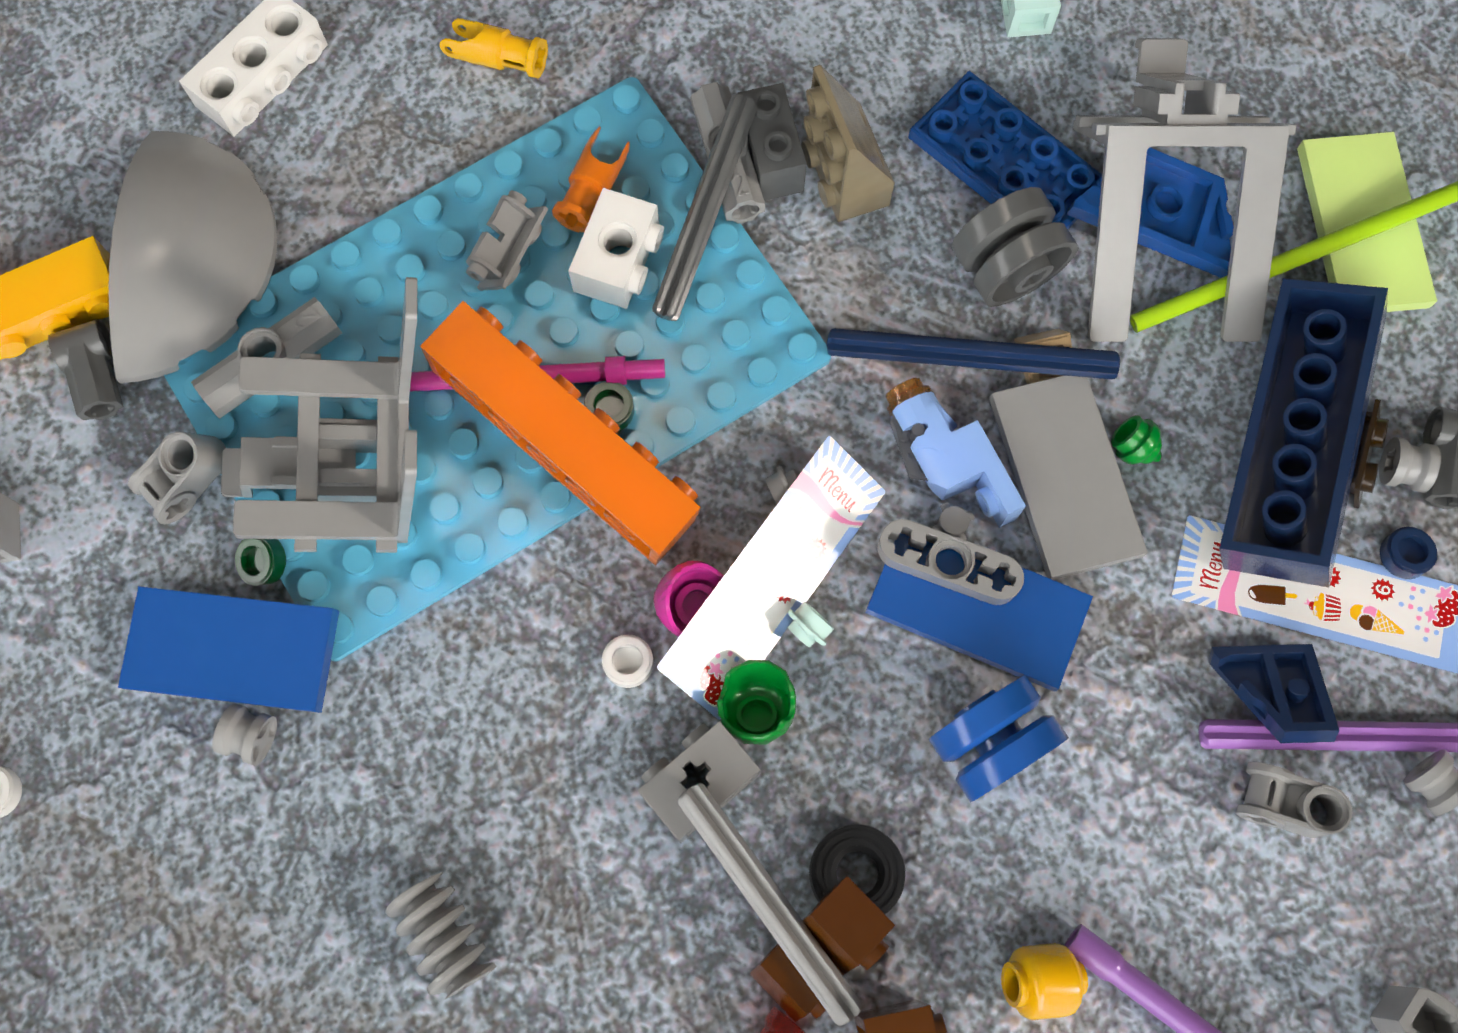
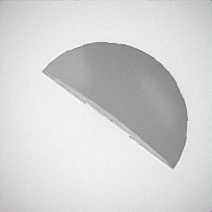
M151 131L133 156L125 175L113 224L108 284L111 349L115 379L119 383L139 382L158 378L178 371L180 369L178 366L179 361L190 357L201 349L213 352L239 329L237 324L238 317L247 308L251 300L257 302L261 300L269 284L277 253V226L272 204L256 181L254 173L243 161L230 151H226L208 142L206 139L184 133Z

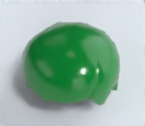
M749 659L731 668L725 674L723 688L717 700L718 716L721 718L722 725L733 738L743 744L766 745L785 734L791 726L796 712L795 688L786 670L770 660Z

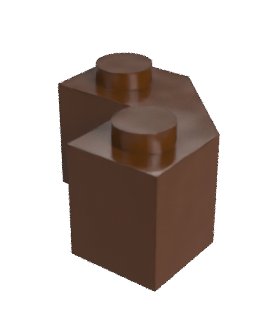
M848 876L835 885L802 920L842 976L859 965L866 971L870 969L888 950L889 945L883 938L895 926ZM779 944L749 973L794 1022L802 1019L809 1013L817 1019L826 1011Z

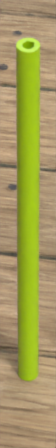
M1458 181L1273 256L1269 279L1458 202ZM1227 276L1130 315V324L1133 330L1138 333L1225 297Z

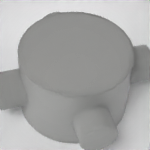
M949 502L940 505L942 513L937 525L932 528L967 540L964 533L970 521L974 520L972 511L966 512L961 507L950 506Z

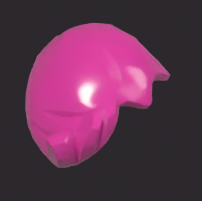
M699 560L682 562L668 571L657 585L653 597L656 614L664 626L679 637L724 575L716 568Z

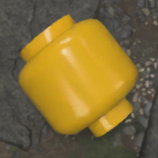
M1058 943L1028 945L1014 950L1009 961L1004 964L1001 973V985L1005 999L1010 1006L1016 1008L1023 1017L1029 1020L1067 1017L1076 1013L1082 1003V997L1088 989V976L1084 965L1077 961L1075 955L1066 946Z

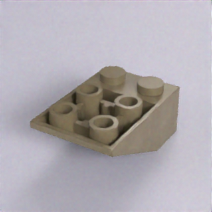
M821 65L814 66L812 86L806 91L809 115L804 116V127L807 136L806 140L802 141L801 146L808 168L815 167L820 178L818 181V191L824 207H832L837 222H841L890 206L895 183L861 104Z

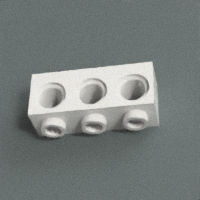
M263 0L179 82L195 107L235 137L245 126L253 123L258 117L259 112L275 96L283 93L289 87L291 81L308 64L315 62L328 44L317 19L293 0Z

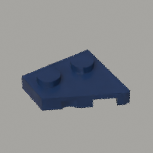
M1312 644L1212 647L1208 658L1211 667L1279 743L1335 742L1340 730Z

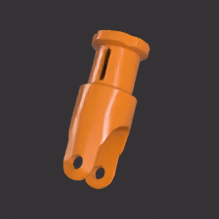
M600 126L588 139L569 176L570 187L563 201H558L552 209V215L562 226L578 233L585 232L602 189L611 190L629 152L630 142L628 141L619 159L614 163H604L595 158L591 153V149L601 130Z

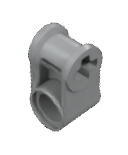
M186 432L170 433L163 439L160 446L148 460L133 472L129 478L128 486L134 494L142 495L153 507V516L158 523L163 525L173 523L185 516L193 508L196 500L216 477L222 473V452L226 447L220 439L214 436Z
M1248 762L1246 772L1251 776L1244 804L1237 806V816L1253 823L1280 828L1309 838L1338 833L1349 825L1352 819V806L1349 798L1341 790L1334 786L1295 775L1293 772L1278 766L1261 762ZM1312 799L1320 801L1326 808L1327 820L1324 825L1317 823L1312 818L1310 813Z

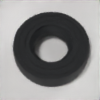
M861 824L842 826L827 834L815 848L809 866L810 885L817 901L819 902L839 883L836 869L841 858L851 852H861L868 855L874 861L878 871L876 884L865 895L884 914H887L898 902L905 884V865L896 844L882 831Z

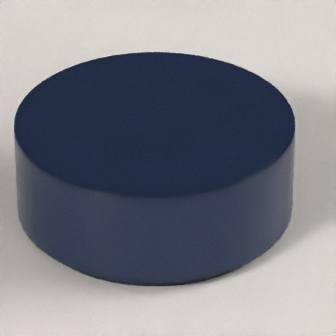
M1402 527L1383 540L1380 546V558L1384 567L1394 576L1402 579H1415L1435 565L1437 561V548L1432 538L1424 531L1415 527Z

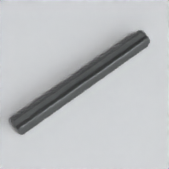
M735 94L730 99L652 307L653 312L662 319L677 321L680 317L757 111L755 100L748 96Z

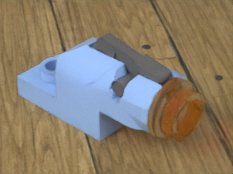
M920 378L906 380L892 388L885 396L889 403L887 411L891 417L890 425L908 477L926 481L931 491L941 500L948 499L976 486L978 490L975 492L982 512L987 517L993 516L999 528L1017 520L1026 505L979 421L976 420L954 431L953 429L957 428V424L938 402L931 387L923 385Z

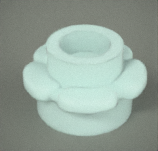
M804 601L795 612L792 609L788 611L789 616L793 619L788 628L800 641L809 648L815 642L822 646L827 644L825 638L834 628L811 605Z

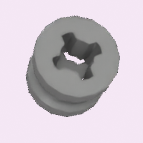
M1393 437L1385 446L1379 464V480L1381 484L1396 487L1403 483L1408 484L1413 491L1426 493L1434 485L1441 464L1439 447L1423 443L1418 447L1412 446L1408 439Z
M236 703L230 705L224 711L216 726L212 741L213 751L225 756L232 753L238 754L243 762L257 766L266 757L274 741L277 730L276 717L265 713L255 716L250 714L245 706Z
M1445 749L1439 750L1424 759L1405 777L1404 784L1412 792H1420L1427 799V808L1435 816H1441L1458 806V770L1454 767V758Z

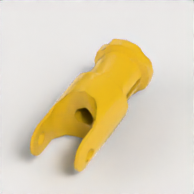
M462 18L454 19L452 28L456 34L468 40L461 42L444 38L440 42L442 52L451 58L497 70H504L505 67L527 72L529 77L537 79L543 74L548 55L546 39L535 37L533 40L512 35L511 31L506 28Z

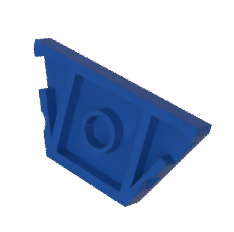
M1149 147L1146 156L1137 244L1217 277L1227 276L1231 253L1229 238L1233 236L1234 226L1232 216L1228 213L1226 207L1228 196L1224 178ZM1102 176L1069 206L1067 215L1098 227Z

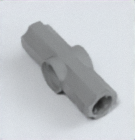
M718 82L701 85L700 89L690 97L706 151L707 161L732 97L729 86H722ZM748 136L721 204L726 221H734L737 224L753 221L756 216L765 212V202L748 150Z
M313 297L270 328L260 327L246 332L240 339L238 350L191 381V383L213 413L220 419L254 395L242 394L239 390V362L242 357H263L269 352L276 351L273 358L299 359L300 353L314 354L341 335L342 332L319 300Z

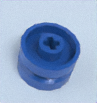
M1026 675L1018 678L996 692L993 689L953 716L955 718L954 721L928 739L943 762H954L972 749H975L980 756L961 769L956 777V782L970 803L1010 779L1069 739L1054 715H1043L1023 729L1016 721L1036 708L1041 698Z

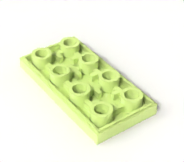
M1394 132L1303 140L1297 148L1318 238L1411 200ZM1417 219L1322 257L1328 283L1388 288L1387 312L1427 309L1437 302Z

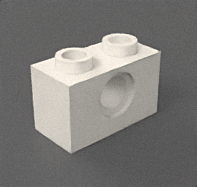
M606 188L602 189L568 270L573 292L627 309L633 293L639 295L645 285L648 268L644 265L649 253H657L662 242L664 226L659 224L658 206L656 204ZM616 246L630 248L626 253L619 255L609 252Z

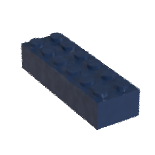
M1282 278L1219 549L1223 569L1330 587L1386 321L1388 288Z

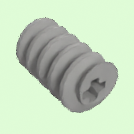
M441 872L402 892L387 906L385 912L391 918L406 915L397 926L396 933L400 937L416 934V937L407 946L406 952L409 956L427 954L417 966L416 971L421 976L437 973V976L428 985L427 992L429 995L447 992L448 995L445 998L447 999L482 979L497 966L494 962L477 965L475 960L484 951L486 946L484 942L466 945L465 940L475 930V926L473 923L456 926L455 921L465 910L463 904L452 907L445 906L444 902L455 889L453 885L436 889L434 883L443 874Z

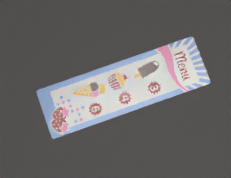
M828 436L657 665V669L718 720L721 718L718 716L717 700L723 688L725 674L731 668L749 659L765 660L793 621L788 611L792 609L795 612L804 601L807 602L885 494V490L832 437Z
M1191 515L1187 517L1172 590V597L1174 599L1458 674V585L1425 576L1415 579H1402L1391 574L1383 565L1341 554H1336L1329 588L1223 569L1219 549L1225 524Z

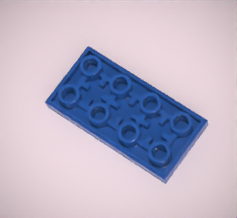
M970 70L910 128L908 135L910 140L990 204L1018 190L1029 187L1041 188L1056 212L1052 223H1064L1067 229L1077 221L1076 218L1066 214L1069 206L1102 176L1100 172Z
M900 533L898 539L893 543L895 544L894 553L903 556L907 549L920 552L922 555L918 564L925 566L926 557L934 544L926 541L922 551L911 547L908 544L909 536ZM945 549L936 555L937 567L943 573L956 575L963 571L964 561L958 552ZM975 559L974 568L966 581L974 584V579L978 574L986 576L993 580L992 589L996 591H1001L1005 585H1011L1010 582L1004 579L1005 571L997 568L992 575L977 571L982 564V561ZM885 564L865 613L1015 676L1022 677L1026 675L1030 682L1056 692L1060 688L1093 596L1022 567L1024 583L1019 593L1006 604L993 605L893 569Z
M138 586L118 688L322 713L339 610L328 607Z

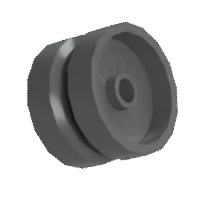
M1025 188L995 201L966 223L953 239L952 251L966 272H977L973 284L988 307H997L1013 302L1036 290L1062 271L1075 257L1079 249L1064 223H1052L1056 212L1041 188Z

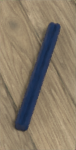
M837 328L831 329L827 337V353L830 356L1111 380L1117 378L1120 368L1119 353L1107 350Z

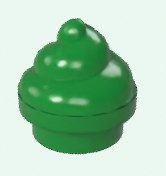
M1139 415L1132 416L1126 419L1112 435L1111 445L1116 448L1115 454L1126 464H1150L1153 461L1159 462L1162 458L1161 431L1158 425L1151 419H1142Z

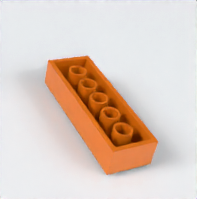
M462 301L420 345L432 371L656 566L695 522L701 508L694 502L698 494L681 478L674 476L670 481L655 467L659 463L658 459L642 444L635 442L631 447L616 433L620 430V427L603 410L596 408L592 413L577 399L581 396V393L569 380L560 374L553 379L541 369L539 365L542 359L531 347L521 340L514 345L500 332L504 328L503 325L487 309L480 306L475 311L466 302Z

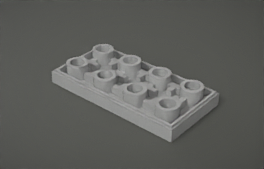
M1060 376L992 393L989 401L1020 496L1026 505L1025 512L1047 578L1055 580L1143 558L1148 554L1088 378Z

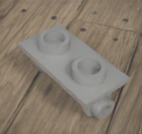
M513 190L508 195L501 196L487 222V225L500 235L499 238H494L488 232H482L466 260L469 266L466 273L471 278L480 281L477 287L480 291L506 289L517 278L521 269L519 263L527 248L537 240L542 231L541 222L548 211L546 206L527 208L525 206L527 202L525 196Z

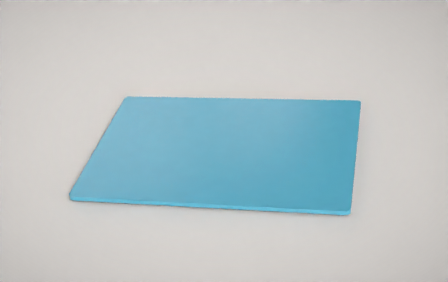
M629 77L271 276L259 302L255 300L250 301L247 308L237 319L239 329L225 343L213 352L201 349L190 357L179 361L178 366L180 369L164 375L197 434L217 437L226 448H241V437H297L298 396L253 395L219 419L195 390L191 381L238 350L240 339L246 332L254 328H270L313 297L319 300L342 332L341 335L314 353L321 354V360L378 362V356L398 357L399 361L405 278L414 277L417 278L418 284L417 327L412 372L432 371L420 345L462 301L466 302L475 311L480 306L487 309L503 325L504 328L500 331L502 335L514 345L519 340L526 343L542 359L540 365L605 362V357L625 356L626 361L664 359L665 378L627 380V385H623L632 395L634 416L625 429L616 433L631 447L635 442L646 447L658 459L659 463L655 467L658 468L829 364L831 356L827 353L825 341L741 223L737 224L734 221H726L722 205L679 319L677 321H669L658 317L653 312V304L702 177L703 170L639 80ZM599 126L601 130L591 149L592 155L599 161L608 164L614 163L619 159L627 142H630L627 159L611 190L656 204L658 206L659 224L664 226L662 242L657 253L650 252L644 265L648 268V273L643 290L639 295L633 293L627 309L573 292L568 270L584 232L578 233L567 229L552 215L554 205L558 201H563L570 187L569 176L588 139ZM513 190L525 196L527 199L525 206L527 208L546 206L548 211L541 222L542 231L537 240L527 248L519 263L521 269L517 278L506 289L480 291L477 288L480 281L471 278L466 273L469 267L466 260L482 232H488L494 238H499L500 235L489 227L487 222L501 196L508 195ZM616 246L609 252L619 255L626 253L630 248ZM276 351L269 352L263 357L273 358ZM601 382L572 383L581 393L577 400L584 405L585 397L589 390ZM453 389L413 391L409 395V430H417V477L408 543H397V553H376V540L317 539V552H295V539H278L286 555V567L280 579L295 604L339 610L331 661L336 662L590 508ZM320 397V418L377 420V399ZM356 453V469H377V453ZM253 489V498L234 497L236 501H296V489Z

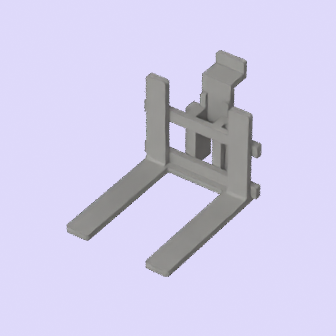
M1139 38L1135 43V48H1139L1136 82L1144 84V86H1135L1133 106L1141 108L1142 115H1076L1073 123V130L1105 146L1088 338L1094 342H1124L1128 338L1148 148L1151 146L1243 147V157L1220 337L1226 342H1258L1262 336L1289 135H1295L1296 125L1291 123H1270V117L1228 116L1238 115L1240 94L1227 91V83L1185 73L1188 51L1187 40L1179 38ZM1184 91H1186L1184 114H1182Z
M405 278L399 361L398 357L378 356V362L321 360V354L300 353L299 359L242 357L240 359L239 390L242 394L298 396L297 437H241V448H225L223 450L221 494L224 497L253 498V489H296V501L237 500L234 503L233 533L236 538L295 539V552H317V539L376 540V553H397V543H408L417 477V430H409V395L417 327V278ZM320 397L377 399V420L320 418ZM356 453H377V469H356Z

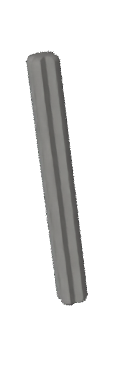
M698 783L687 789L678 799L679 806L835 1024L841 1026L850 1022L863 1009L862 1002L705 785Z

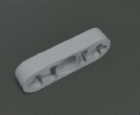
M898 519L890 522L883 529L878 541L879 556L887 566L989 604L1002 605L1010 602L1019 593L1024 583L1022 567L1014 558L907 519ZM900 533L909 536L908 544L922 551L926 541L934 545L926 557L924 566L918 564L922 553L907 549L903 556L894 553L895 544L889 542L888 538L897 540ZM945 549L958 552L964 561L963 571L956 575L943 573L937 567L936 555ZM975 559L982 561V564L977 571L992 575L997 568L1005 571L1004 579L1010 582L1011 585H1005L1001 591H996L992 589L993 580L986 576L978 574L974 579V584L966 581L974 568Z

